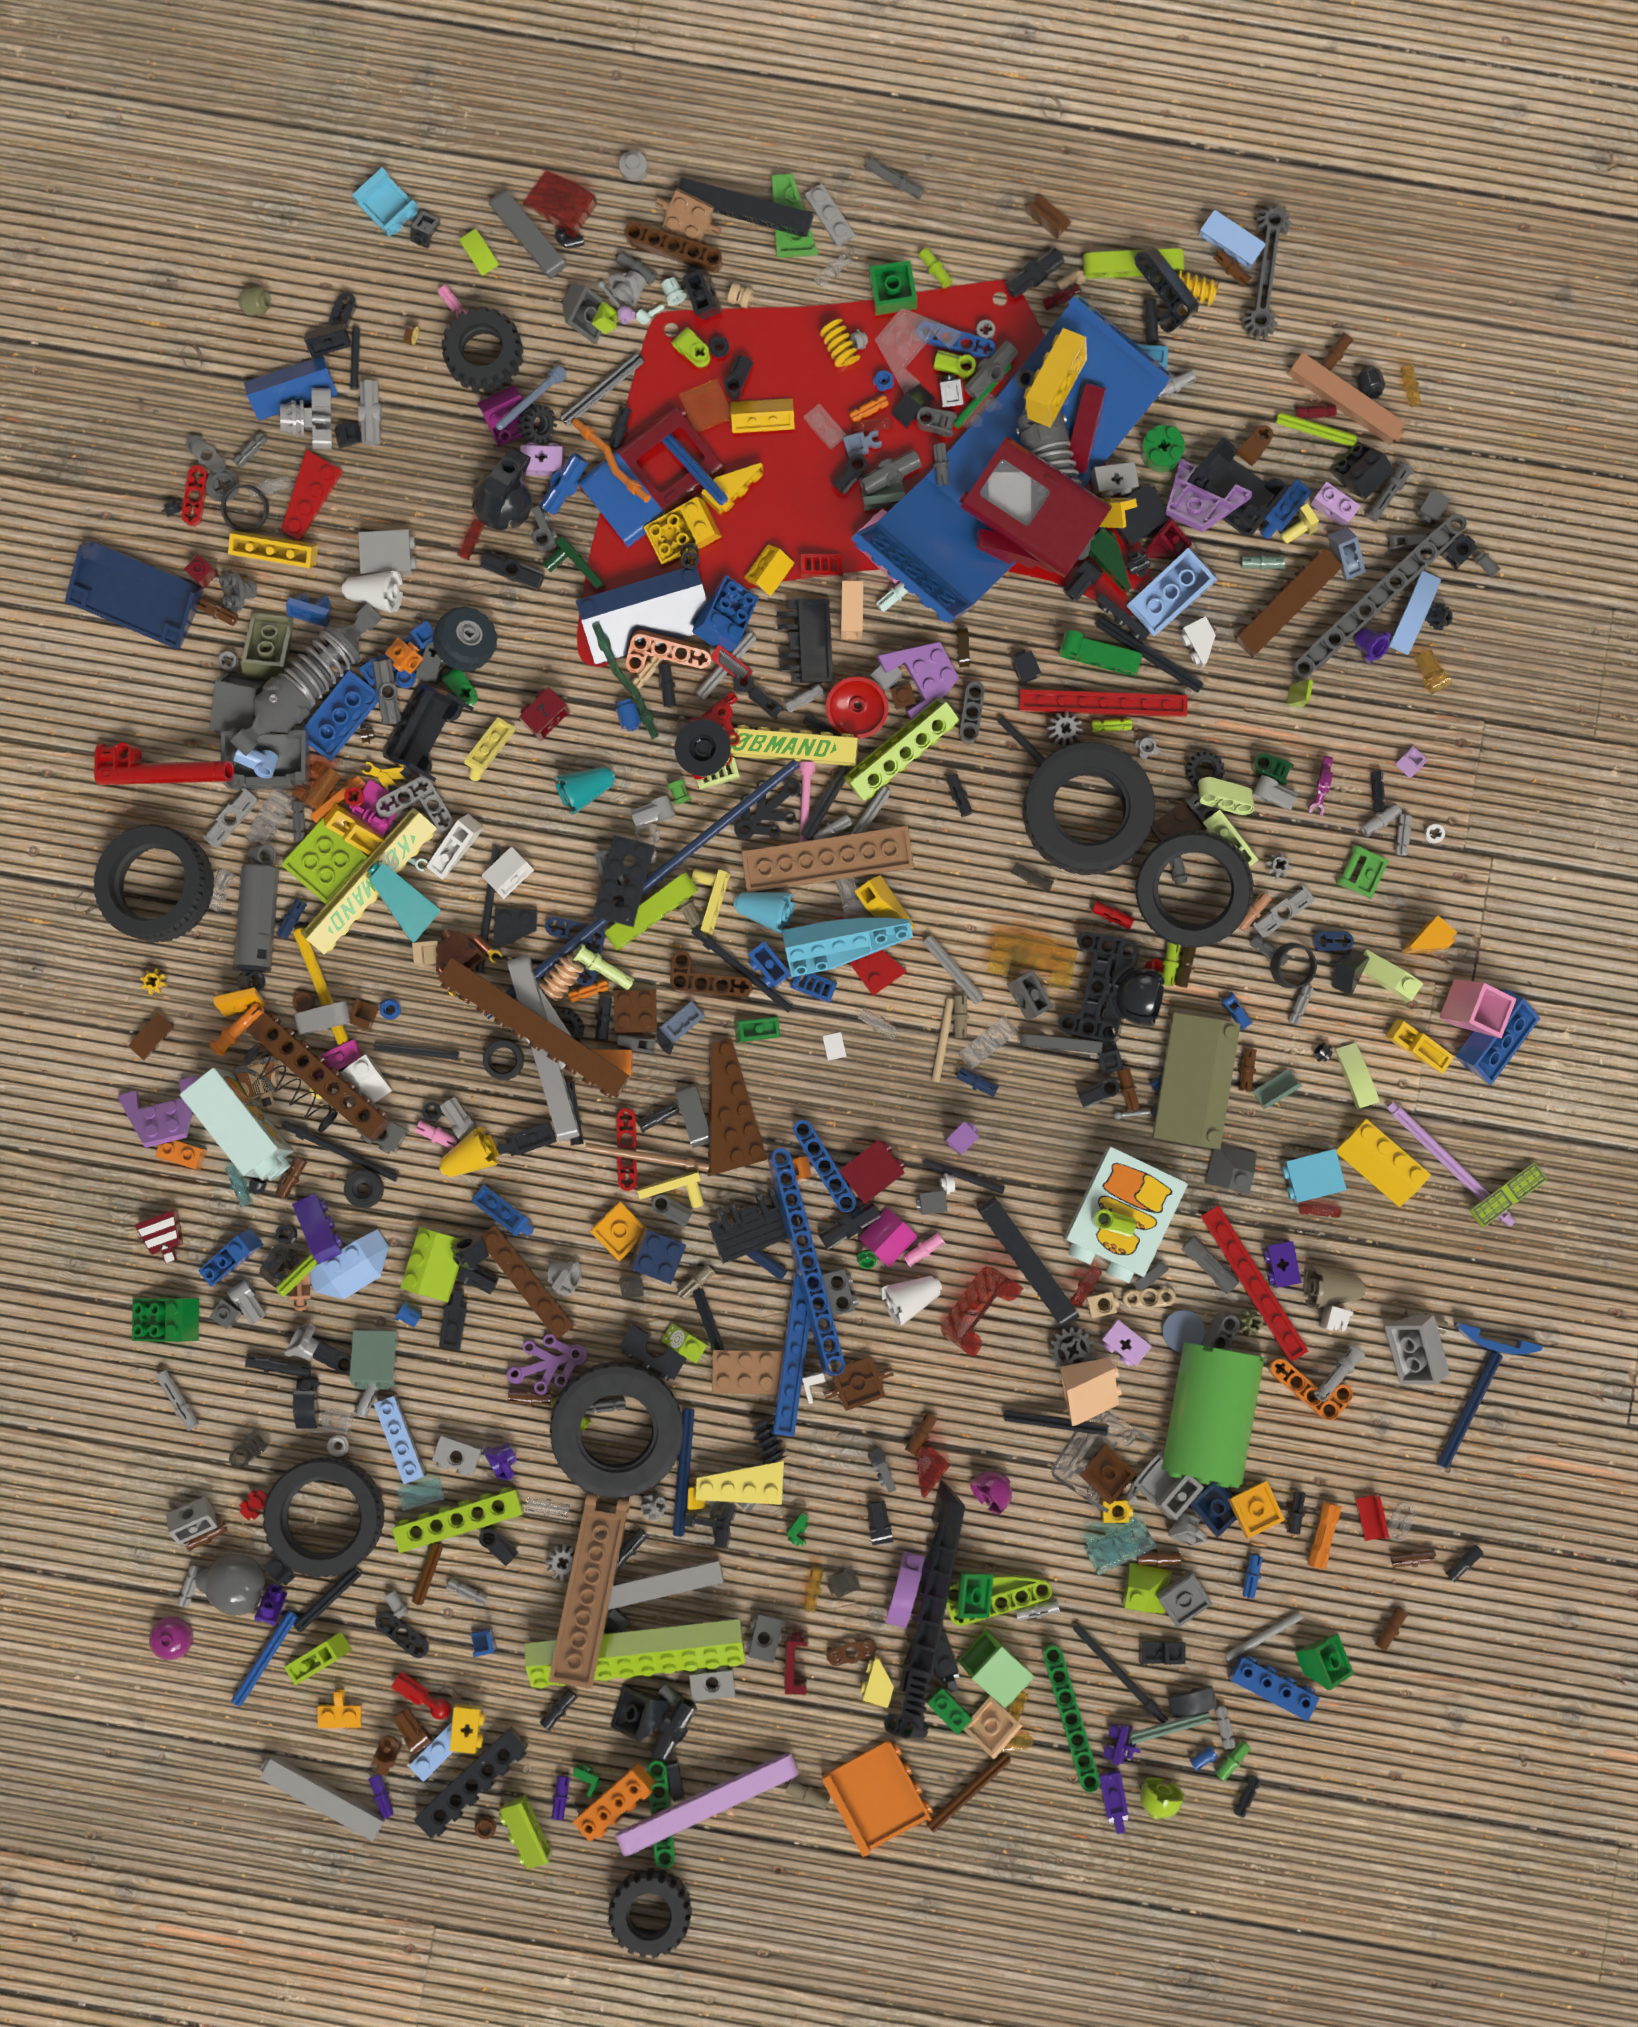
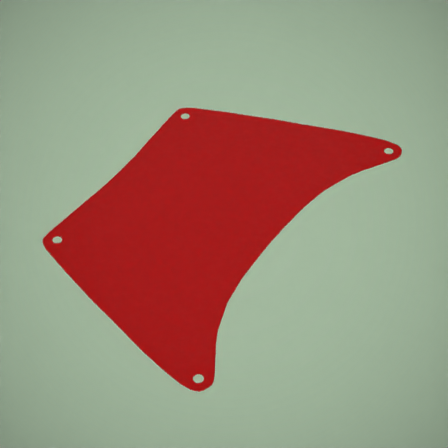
M1009 280L984 281L916 292V309L875 315L873 300L800 307L722 309L721 313L706 320L697 317L694 310L666 311L654 317L648 327L640 353L644 363L635 370L625 407L631 409L632 412L627 424L628 431L624 434L621 446L675 405L677 408L680 406L687 414L686 420L725 469L722 475L758 463L763 465V475L757 482L754 483L752 481L748 485V491L742 497L738 496L733 501L734 505L729 511H723L719 514L705 501L722 536L699 549L700 561L697 569L707 602L725 575L747 590L759 587L749 583L744 577L768 544L782 550L794 562V565L782 582L805 579L801 578L800 554H842L843 573L880 570L855 546L852 537L881 509L888 512L893 507L864 510L859 479L846 495L840 493L831 485L832 481L849 460L843 437L863 432L864 437H867L872 431H878L879 433L878 436L872 438V441H881L882 446L876 449L868 447L869 454L863 455L867 461V470L860 477L877 469V466L882 461L888 458L894 460L913 450L919 456L921 467L903 476L902 481L905 495L924 479L934 468L933 446L938 443H944L947 453L1000 395L1045 337L1025 296L1022 294L1014 299L1007 292L1004 285ZM997 292H1003L1007 296V302L1002 306H998L993 302V296ZM836 319L843 320L839 327L846 326V329L842 332L843 334H852L858 329L860 332H864L868 339L865 349H858L853 354V356L860 355L859 360L843 367L835 366V360L831 358L832 352L827 350L828 345L824 343V338L820 335L821 330ZM982 320L993 322L995 333L991 341L996 346L995 352L1005 341H1008L1019 353L1011 361V369L959 429L954 426L952 427V437L922 431L917 427L916 419L906 429L891 415L906 392L919 384L935 397L927 407L950 411L957 414V417L974 399L964 389L971 379L960 378L963 404L942 407L938 379H943V375L951 373L934 369L938 350L960 356L964 354L921 342L917 337L920 324L930 322L977 336L976 330L979 322ZM669 323H674L678 327V333L674 337H669L664 332L665 326ZM984 326L983 330L980 331H984L983 334L988 335L991 329L988 330V326ZM687 327L707 345L708 349L709 343L713 338H725L729 343V352L726 356L717 358L711 355L709 351L710 362L707 366L701 368L695 366L687 357L678 352L672 345V341ZM926 328L925 331H921L923 332L924 337H927L928 334H931L929 332L930 329ZM936 331V334H935V337H934V340H936V341H937V335H938L939 331ZM945 333L941 335L940 339L943 343H950L952 336ZM964 339L960 345L964 349H969L972 346V342ZM976 342V345H975V349H974L975 352H977V348H980V347H978V344H979L978 342ZM717 345L715 349L720 351L723 349V346ZM985 345V348H980L983 349L984 354L990 351L987 345ZM737 355H743L753 361L754 364L744 385L742 396L737 400H731L725 395L724 380L728 377ZM974 358L976 362L975 374L978 372V365L982 361L978 358ZM964 364L961 368L963 370H970L971 366ZM879 371H888L893 375L894 384L891 389L880 391L874 385L873 379ZM733 384L730 385L728 388L730 390H736L738 389V386ZM881 395L887 398L888 406L882 409L879 408V411L866 418L862 417L856 423L852 422L849 416L852 410H858L860 406L873 399L875 401ZM793 399L795 429L732 433L731 402ZM924 415L920 418V420L924 423H928L931 421V418L927 415ZM677 428L671 433L698 464L704 461L703 454L682 428ZM662 441L636 461L640 469L661 493L689 473L686 467ZM858 460L854 461L852 467L854 469H861L863 463ZM1090 480L1084 488L1093 493ZM701 490L699 493H697V494H696L694 497H692L690 500H692V499L695 498V497H699V498L703 499V498H702V495H701V492H702L703 490ZM1115 494L1111 498H1121L1120 494ZM600 512L588 564L607 586L600 591L585 576L581 599L685 568L681 563L682 556L661 564L647 534L627 548ZM1105 528L1106 531L1110 530L1116 536L1124 565L1125 561L1129 560L1128 554L1137 550L1139 555L1144 553L1140 542L1128 549L1114 528ZM1089 555L1083 560L1077 559L1065 578L1056 572L1050 573L1038 566L1029 569L1018 562L1008 572L1048 580L1066 587L1087 559L1091 560L1096 566L1098 564ZM824 560V570H828V560ZM832 560V570H836V560ZM807 561V570H811V561ZM815 561L816 570H820L819 561ZM1147 568V574L1140 578H1137L1136 574L1131 576L1126 569L1131 585L1130 589H1137L1141 592L1152 582L1149 568ZM1105 572L1083 594L1098 602L1097 598L1103 593L1128 615L1135 616L1126 606L1130 603L1127 599V594ZM579 614L577 648L581 660L587 665L594 667H603L617 660L614 659L595 665Z

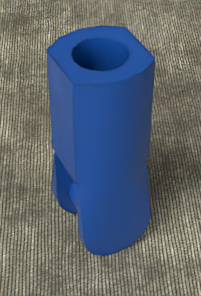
M1229 992V996L1220 999L1233 1020L1241 1024L1240 1030L1253 1023L1232 992ZM1235 1003L1237 1008L1232 1011L1229 1005Z

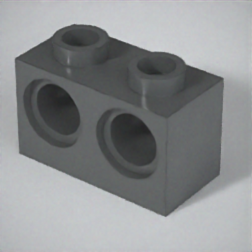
M845 1269L822 1274L832 1316L855 1311L854 1306H857L858 1302L856 1294H851L849 1285H853L850 1272L846 1273ZM834 1276L843 1278V1285L840 1288H834L831 1285V1279ZM842 1296L846 1297L849 1301L848 1306L844 1309H840L836 1305V1300Z

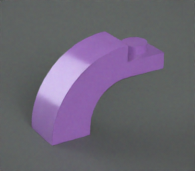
M904 1551L885 1623L906 1628L918 1590L925 1557Z

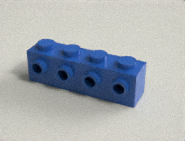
M1248 1654L1246 1657L1242 1655L1238 1657L1228 1677L1232 1682L1305 1721H1309L1320 1699L1315 1695L1316 1691L1307 1685H1304L1303 1688L1296 1685L1297 1680L1288 1675H1285L1284 1678L1277 1675L1278 1670L1267 1664L1265 1668L1258 1665L1259 1660Z

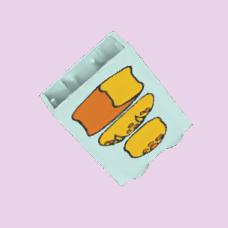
M213 1067L179 1094L243 1176L258 1177L261 1180L268 1178L272 1181L290 1167L285 1158L293 1152L292 1148L254 1100L248 1098L243 1086L232 1072Z
M1112 1147L1106 1148L1063 1240L1072 1244L1068 1255L1091 1265L1096 1255L1110 1262L1106 1271L1107 1274L1126 1283H1130L1134 1274L1145 1277L1188 1184ZM1104 1209L1137 1219L1133 1236L1128 1237L1096 1228L1092 1223L1093 1213ZM1101 1213L1098 1217L1101 1225H1105L1108 1221L1104 1213Z

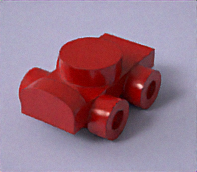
M261 1489L257 1493L253 1490L248 1495L251 1500L249 1502L244 1500L239 1505L242 1508L240 1513L248 1521L251 1518L256 1520L260 1515L258 1510L264 1509L268 1495Z

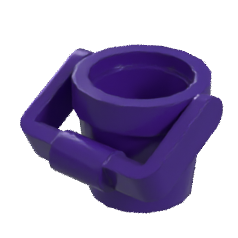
M1369 628L1361 629L1355 637V645L1366 653L1363 661L1370 665L1374 660L1384 656L1390 645L1391 634L1387 631L1378 633Z
M508 1442L495 1448L486 1447L483 1450L495 1476L509 1481L514 1476L511 1465L518 1460Z

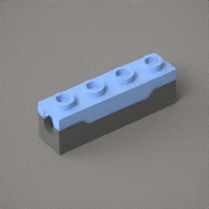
M398 1395L374 1403L403 1484L426 1476V1469Z

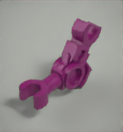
M1324 755L1316 785V798L1309 804V813H1312L1313 808L1316 806L1320 807V815H1323L1325 812L1323 800L1326 793L1330 790L1333 777L1331 772L1333 757Z

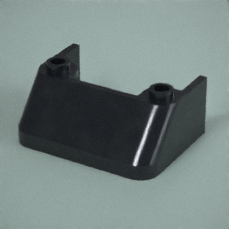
M424 684L420 685L412 695L401 716V721L398 722L383 751V757L419 777L435 782L437 778L429 774L432 770V760L428 757L446 721L452 722L457 720L462 713V708L473 711L474 707L447 691Z

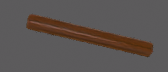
M1002 1752L934 1815L931 1818L932 1820L927 1822L928 1828L932 1832H936L1011 1762L1009 1755Z

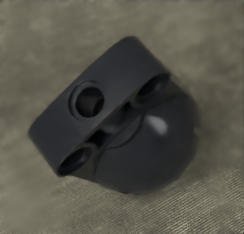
M511 447L493 472L485 475L475 485L471 497L472 508L478 520L486 526L497 530H506L510 524L511 528L514 529L528 519L532 508L530 489L524 481L531 461L530 456Z

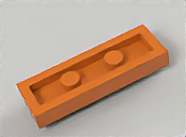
M359 776L356 778L351 777L345 782L343 789L340 791L336 790L329 795V800L326 803H320L314 807L310 817L318 824L322 818H325L335 803L339 806L346 803L344 794L347 789L357 787L362 790L366 783ZM354 792L350 794L351 797L356 795Z

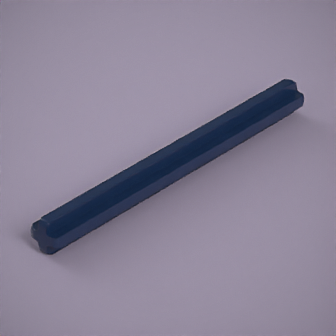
M1495 1351L1491 1352L1437 1462L1439 1466L1445 1469L1449 1468L1503 1358L1501 1354Z
M691 1408L683 1410L682 1418L683 1442L679 1454L673 1536L683 1537L685 1534L684 1518L687 1511L695 1410Z

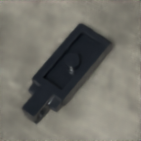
M547 1122L510 1135V1137L505 1138L507 1143L497 1146L499 1155L510 1152L511 1156H518L556 1143L557 1140L551 1122Z
M454 1290L453 1300H449L445 1305L439 1347L461 1350L467 1314V1302H463V1290Z
M942 1630L935 1669L941 1684L947 1682L949 1691L952 1693L958 1690L955 1679L960 1676L946 1632Z

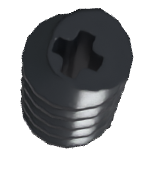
M773 1416L753 1423L754 1426L750 1429V1432H757L753 1440L761 1441L756 1445V1448L764 1449L759 1455L767 1456L762 1462L763 1464H771L787 1457V1455L782 1456L786 1448H779L783 1440H776L779 1435L772 1434L773 1424H769V1422L774 1419Z

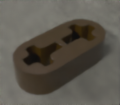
M957 628L959 667H970L968 628Z

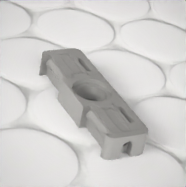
M242 788L244 792L238 795L232 802V805L228 804L216 818L218 822H215L206 833L207 835H202L203 839L216 849L221 847L259 801L258 798L245 788ZM228 813L236 815V820L233 824L225 822V817Z
M1302 886L1300 890L1288 899H1284L1268 911L1269 913L1259 919L1257 924L1253 922L1252 927L1258 931V935L1261 938H1265L1314 902L1315 899L1309 890ZM1281 906L1286 907L1289 910L1288 917L1281 918L1278 915V908Z

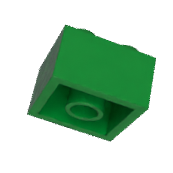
M910 260L869 266V279L875 315L917 308V296Z

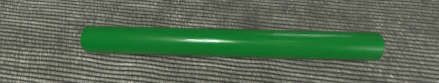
M1011 364L1005 368V374L1011 369ZM992 382L977 400L973 399L954 421L953 426L959 429L998 382Z

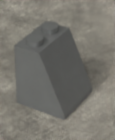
M228 671L215 680L210 729L216 730V733L221 734V731H227L228 728H238L240 730L242 728L245 730L251 728L255 718L253 699L258 694H261L262 687L268 680L244 678L243 674Z

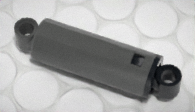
M269 845L253 846L247 853V860L250 864L241 866L233 970L242 971L237 977V986L240 990L254 987L257 991H261L266 983L265 976L262 973H271L280 871L277 867L270 866L276 859V852ZM260 852L263 854V859L260 858ZM250 978H252L253 980L252 986L250 984Z

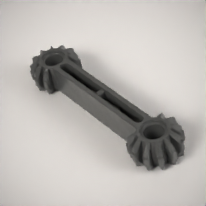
M1277 203L1273 209L1269 204L1266 205L1265 210L1261 209L1258 213L1259 217L1256 218V223L1259 224L1256 228L1257 231H1264L1263 242L1265 247L1261 255L1254 311L1247 309L1245 311L1246 316L1242 318V323L1245 324L1243 331L1249 330L1248 337L1254 334L1256 341L1259 340L1260 335L1264 340L1267 339L1268 334L1272 335L1275 331L1274 327L1278 324L1274 320L1277 317L1276 313H1269L1279 233L1286 235L1289 231L1288 227L1291 226L1292 222L1288 220L1291 216L1290 213H1284L1285 207L1278 209ZM1275 219L1278 225H1272L1269 220ZM1269 236H1272L1271 258L1267 259ZM1265 284L1267 285L1264 309H1262L1260 307L1262 287ZM1255 319H1262L1264 325L1256 324Z

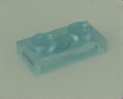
M440 1478L397 1490L403 1511L445 1499Z

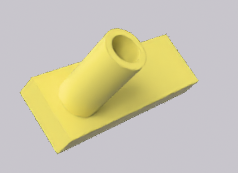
M1308 503L1300 508V521L1280 533L1281 538L1286 544L1306 531L1309 535L1317 531L1319 520Z
M499 717L496 718L465 758L464 764L470 767L469 778L471 780L478 781L481 779L483 772L513 735L516 727Z
M695 869L692 874V881L713 886L701 926V931L706 934L713 935L730 879V874L726 871L718 870L717 874Z
M699 1170L640 1187L637 1190L639 1198L643 1199L685 1186L692 1208L704 1205L698 1186V1181H701Z

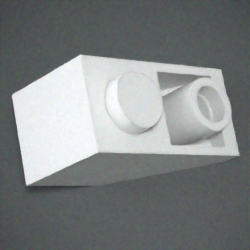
M1206 616L1184 627L1180 636L1183 644L1189 646L1192 652L1190 654L1192 661L1195 665L1198 664L1200 668H1203L1208 661L1216 635Z

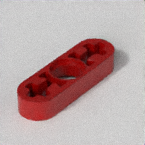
M199 465L191 467L188 471L182 507V520L190 527H196L201 523L206 498V482L209 476L207 471ZM198 471L203 475V477L198 479V485L202 486V488L196 486L197 481L193 477V475L198 474ZM193 491L200 492L201 496L198 501L190 500L189 496ZM189 504L194 506L193 512L197 516L192 521L187 517V515L192 514V508L188 506Z

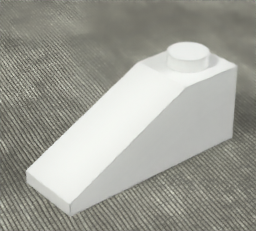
M469 814L458 819L426 867L443 880L475 842L484 826Z

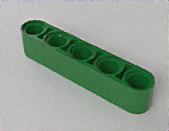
M655 1758L650 1761L647 1768V1773L655 1780L651 1787L653 1792L649 1795L651 1816L656 1814L655 1811L658 1808L667 1809L671 1807L667 1762ZM655 1764L661 1765L663 1772L660 1774L654 1773L652 1766ZM656 1786H661L665 1789V1794L661 1796L656 1795L653 1789ZM674 1834L667 1839L654 1843L655 1861L660 1868L667 1869L674 1863L676 1854ZM662 1852H668L671 1855V1859L663 1861L659 1855Z

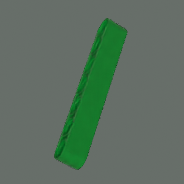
M1053 1643L1047 1644L1043 1648L1042 1656L1078 1780L1084 1791L1092 1793L1099 1788L1100 1780L1064 1656L1059 1646ZM1050 1650H1057L1058 1656L1056 1659L1050 1660L1047 1658V1653ZM1056 1671H1063L1064 1678L1062 1680L1056 1681L1053 1679V1674ZM1062 1692L1070 1693L1068 1701L1063 1702L1059 1700ZM1068 1713L1076 1714L1074 1722L1069 1723L1065 1721ZM1081 1734L1083 1738L1080 1743L1075 1744L1071 1741L1072 1736ZM1081 1755L1089 1757L1086 1764L1081 1765L1078 1763L1077 1760ZM1087 1776L1095 1778L1094 1783L1090 1786L1084 1784V1779Z

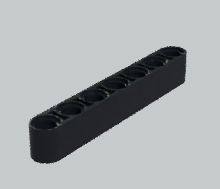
M680 178L677 189L715 206L713 213L800 237L808 236L814 218L811 213L687 178Z
M992 1197L978 1207L977 1210L1058 1324L1064 1328L1077 1319L1080 1315L998 1200Z

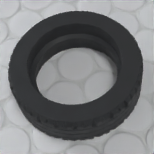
M145 824L130 828L113 839L98 860L93 882L96 903L106 921L123 934L147 942H166L185 935L186 932L191 931L202 920L206 910L209 908L214 892V876L211 862L208 856H206L205 851L195 840L175 829L158 824ZM162 848L171 851L181 860L185 872L184 889L179 901L168 913L156 919L142 918L134 914L126 904L123 889L125 876L130 865L138 856L150 849Z
M1203 830L1183 831L1162 840L1147 854L1139 868L1136 879V901L1146 924L1162 939L1183 947H1205L1227 938L1241 925L1250 909L1253 898V876L1243 853L1228 839L1216 833ZM1186 853L1209 855L1222 864L1230 878L1231 895L1226 908L1218 917L1207 923L1194 925L1180 922L1173 918L1161 903L1158 891L1160 876L1168 863L1180 855Z
M317 1457L295 1465L277 1479L265 1501L263 1527L269 1547H272V1552L278 1559L282 1560L284 1565L302 1575L320 1578L332 1577L347 1572L361 1563L373 1551L382 1534L385 1511L379 1488L376 1487L374 1480L369 1474H366L365 1470L345 1459ZM317 1480L335 1481L348 1488L356 1498L360 1509V1524L352 1541L339 1551L326 1554L315 1553L302 1547L293 1537L288 1524V1510L294 1495L306 1484Z

